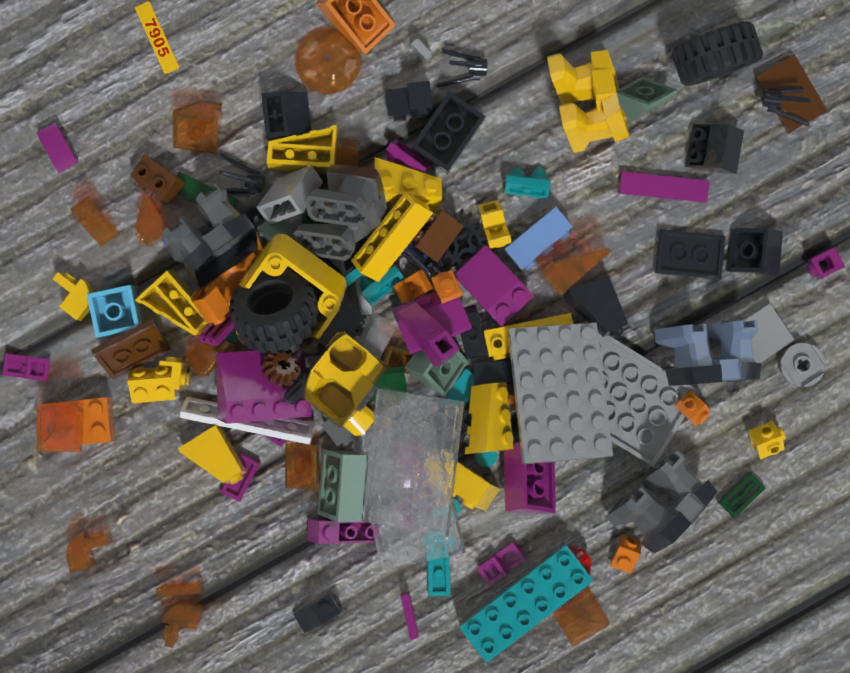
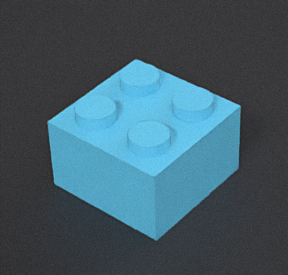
M127 285L87 294L96 338L120 335L143 323L139 302L135 301L137 298L135 286Z

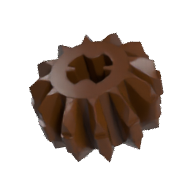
M280 350L279 353L270 352V354L263 358L264 362L261 365V369L265 371L263 377L270 378L269 384L276 382L277 388L281 387L282 384L289 386L298 377L297 373L300 371V366L296 364L299 358H292V352L286 354L285 350Z

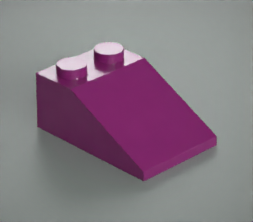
M486 245L482 246L454 273L455 278L501 327L534 297Z

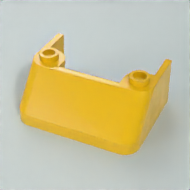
M276 234L270 239L239 285L249 289L262 270L268 275L278 276L284 272L287 266L292 268L323 291L317 301V308L321 313L315 331L312 330V335L310 336L319 339L340 309L347 286L346 280L288 235Z

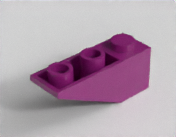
M416 302L397 313L435 369L453 358L460 349L448 331Z
M329 518L308 519V541L317 544L379 543L380 520L336 522Z

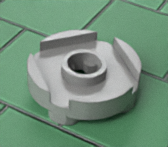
M808 343L793 344L783 352L779 359L780 372L783 378L794 386H812L823 376L825 366L824 355L814 345ZM798 360L807 361L808 364L805 365V371L797 368Z

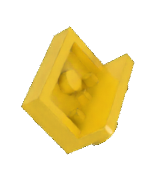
M166 357L165 361H159V365L172 366L170 389H186V385L190 384L191 373L187 372L188 363L182 362L183 358Z
M159 365L152 368L137 367L131 369L127 380L131 402L143 403L176 400V389H170L172 366Z

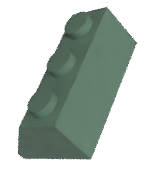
M322 449L318 515L336 522H362V515L364 513L363 497L366 490L365 472L368 467L367 455L353 451Z

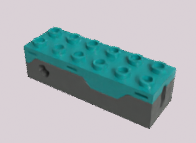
M563 541L460 620L459 628L483 660L488 663L593 582V579L590 577L591 558L583 548L567 546Z

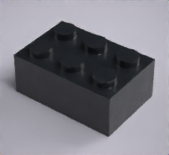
M449 91L412 144L411 150L448 175L484 123L486 116Z

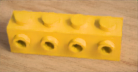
M405 191L351 260L360 273L379 282L428 221L433 212L422 200Z
M571 313L483 331L488 357L493 356L494 360L507 358L506 353H510L508 330L510 328L573 324Z

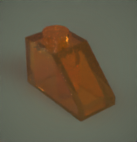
M146 194L142 198L135 225L138 232L135 235L142 245L146 244V246L151 247L162 241V232L168 225L152 197Z
M87 196L70 208L81 225L101 247L119 234L94 198Z

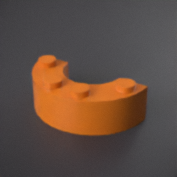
M253 252L202 288H198L191 296L192 303L206 323H213L216 326L226 319L225 315L229 312L232 295L235 294L236 288L240 286V281L257 259Z

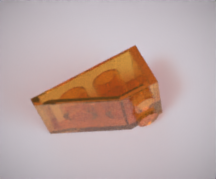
M606 248L562 259L556 264L554 261H551L541 270L543 275L540 278L555 296L559 297L606 257L611 250Z

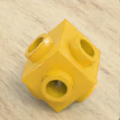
M773 420L748 431L751 445L760 460L785 450L783 442L786 439L781 427H776Z

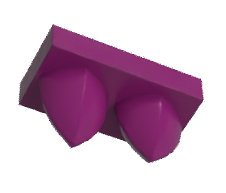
M399 139L392 141L387 148V161L398 165L405 163V167L422 173H426L432 165Z

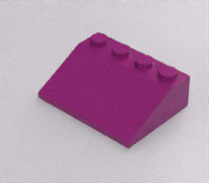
M302 347L292 357L299 358L296 364L300 366V371L297 373L298 377L300 372L306 368ZM258 350L216 353L218 420L230 424L312 416V406L304 400V395L293 405H290L284 399V395L298 382L297 380L292 381L289 386L282 384L281 387L277 388L276 382L269 384L270 378L263 377L265 372L261 369V365L264 362L263 358L270 354L271 351H267V353H262Z

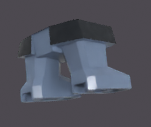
M757 320L654 329L655 342L675 350V368L665 369L669 386L760 379L761 363L754 362L751 340L758 332ZM709 342L720 346V358H713Z

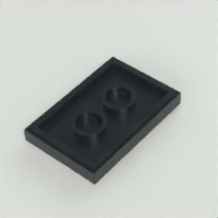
M659 229L654 274L721 280L726 236Z

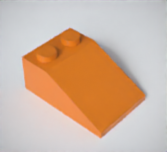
M318 0L315 3L328 21L364 55L396 26L377 0Z

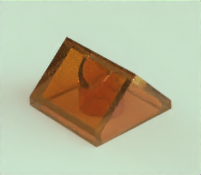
M285 444V488L318 490L320 488V444Z

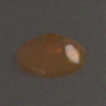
M323 28L310 33L302 40L296 52L295 66L301 81L309 89L320 94L330 95L346 90L355 82L361 68V56L359 49L339 30ZM325 55L331 56V60L329 62H325L323 60V57Z

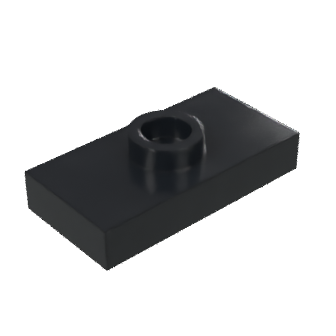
M478 312L467 314L472 329L460 333L466 359L488 355Z

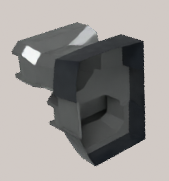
M330 165L327 170L328 186L325 189H314L305 199L308 216L314 221L326 223L301 224L293 233V237L297 243L315 256L346 261L353 254L355 243L363 238L368 239L386 217L388 210L383 183L377 169Z
M220 182L213 184L217 190L214 192L211 190L205 196L201 192L196 198L201 219L208 227L213 228L212 231L203 236L187 217L179 218V221L182 223L181 226L175 225L171 231L166 227L162 232L169 254L175 261L184 262L188 277L199 288H202L258 249L255 226L245 214L240 215L232 207L227 191Z
M676 449L658 461L640 480L642 485L621 498L605 518L614 526L634 522L645 535L640 544L655 554L673 544L696 520L718 491L709 480L702 482L685 466V456ZM665 489L673 500L666 505L656 499L648 490Z

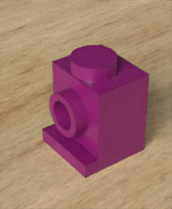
M835 247L807 260L809 265L806 266L812 278L816 277L817 280L823 279L845 267ZM820 261L825 263L824 269H821L819 266Z

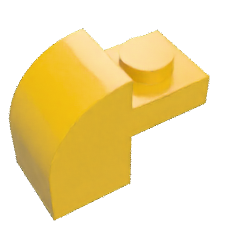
M499 200L477 205L484 235L489 247L500 248L512 243Z
M57 272L53 280L70 292L59 307L74 319L82 321L90 310L87 294L94 293L91 285L85 279H80L76 284L77 279L68 272L65 274Z

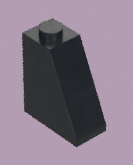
M609 276L569 288L563 295L565 300L588 323H597L598 333L602 337L608 335L611 337L619 336L624 333L623 330L629 325Z

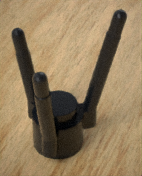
M443 49V54L469 60V62L450 60L449 64L468 67V73L472 75L436 83V87L472 80L480 81L481 76L487 75V59H483L481 56H471Z
M804 88L765 89L762 107H767V112L776 113L805 126L810 125L809 122L776 108L781 107L782 100L812 102L811 98L783 95V93L804 92Z
M220 154L222 159L250 173L245 177L219 170L221 175L244 181V187L248 188H225L227 193L255 196L256 192H262L265 176H261V172L255 171L224 154Z
M411 251L407 253L402 252V256L419 271L423 270L430 283H432L431 278L440 272H444L441 268L444 266L441 259L438 263L429 260L423 264Z

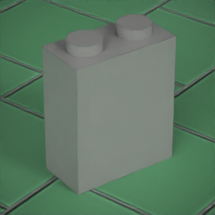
M312 165L282 175L271 186L258 204L257 209L269 225L301 214L306 208L305 199L314 189H319L323 181Z

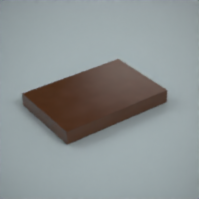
M795 54L755 77L763 92H765V89L770 90V88H804V92L783 93V95L812 99L810 103L782 100L781 107H776L779 110L807 122L828 111ZM777 114L788 134L803 126V124Z
M150 319L91 349V351L109 376L114 379L169 351L171 347L158 327Z

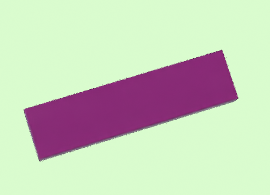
M622 171L619 194L707 203L710 181Z

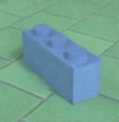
M555 207L506 247L504 252L520 271L523 268L528 271L537 263L535 258L540 254L545 257L554 249L552 244L558 239L561 243L571 235L569 230L573 226Z

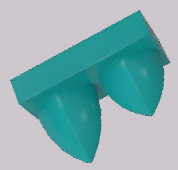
M541 165L532 172L530 178H526L525 173L518 166L507 175L504 194L548 199L551 180H548L547 173Z
M392 265L379 282L370 277H361V295L370 306H373L394 289L393 285L403 281L405 278L398 268Z

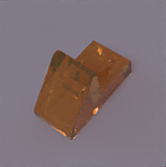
M387 344L382 362H384L386 368L406 366L414 353L410 354L409 350ZM405 368V373L411 374V373Z

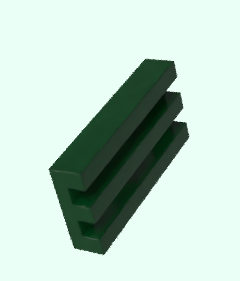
M748 472L718 503L734 519L766 488L751 472ZM751 479L752 482L727 505L726 502ZM757 485L758 488L732 511L731 508Z

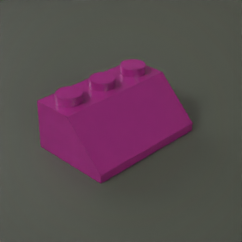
M436 291L392 309L410 354L422 349L397 313L414 302L443 326L451 337L472 329L460 298L458 297L442 304Z
M520 442L513 444L514 449L504 450L505 512L518 514L556 513L555 462L523 464Z

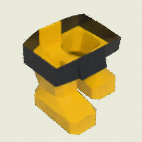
M341 331L336 333L325 347V354L310 371L303 398L340 429L345 427L353 435L359 436L363 435L375 420L374 412L366 404L378 390L375 383L387 368L384 362L348 334Z

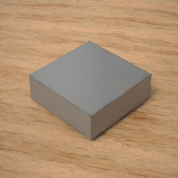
M416 38L411 43V48L428 63L432 59V52Z

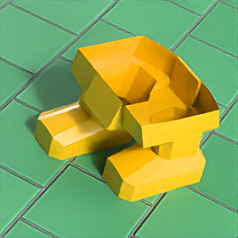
M608 50L591 52L592 62L575 68L560 53L547 56L552 82L562 104L559 105L563 128L573 152L584 151L589 142L613 137L614 141L618 142L628 138L629 132L625 113L619 105L616 92L619 89V85ZM595 100L597 108L584 112L573 102Z

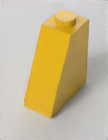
M213 426L178 448L180 453L222 483L235 484L242 480V475L247 472L221 426Z

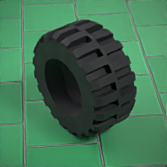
M749 21L734 23L709 31L679 44L672 51V58L680 82L684 86L700 84L741 70L758 62L763 56L755 27Z
M292 269L284 270L278 276H271L262 272L249 289L238 286L230 300L229 313L240 340L249 348L255 351L258 349L262 353H267V351L279 353L280 350L288 351L291 350L292 346H299L303 343L302 340L308 339L312 335V330L315 331L320 319L317 299L311 282ZM286 306L274 314L263 315L272 308Z

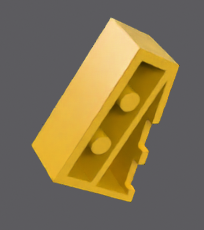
M337 125L319 131L313 130L310 133L299 136L293 135L268 141L267 166L269 171L293 172L312 165L317 174H327L329 166L336 165Z
M375 157L373 169H377L381 177L387 210H391L405 191L422 200L432 212L440 209L442 200L441 178Z
M175 270L166 271L135 299V301L144 304L155 313L161 314L194 336L199 335L209 325L191 301V296L194 292Z
M506 383L471 386L469 414H472L471 426L467 427L470 441L469 447H465V454L514 449Z
M437 448L422 470L428 474L427 480L435 485L441 483L445 486V492L453 497L457 494L463 498L462 503L472 510L476 507L487 511L500 491V488L492 485L483 477Z

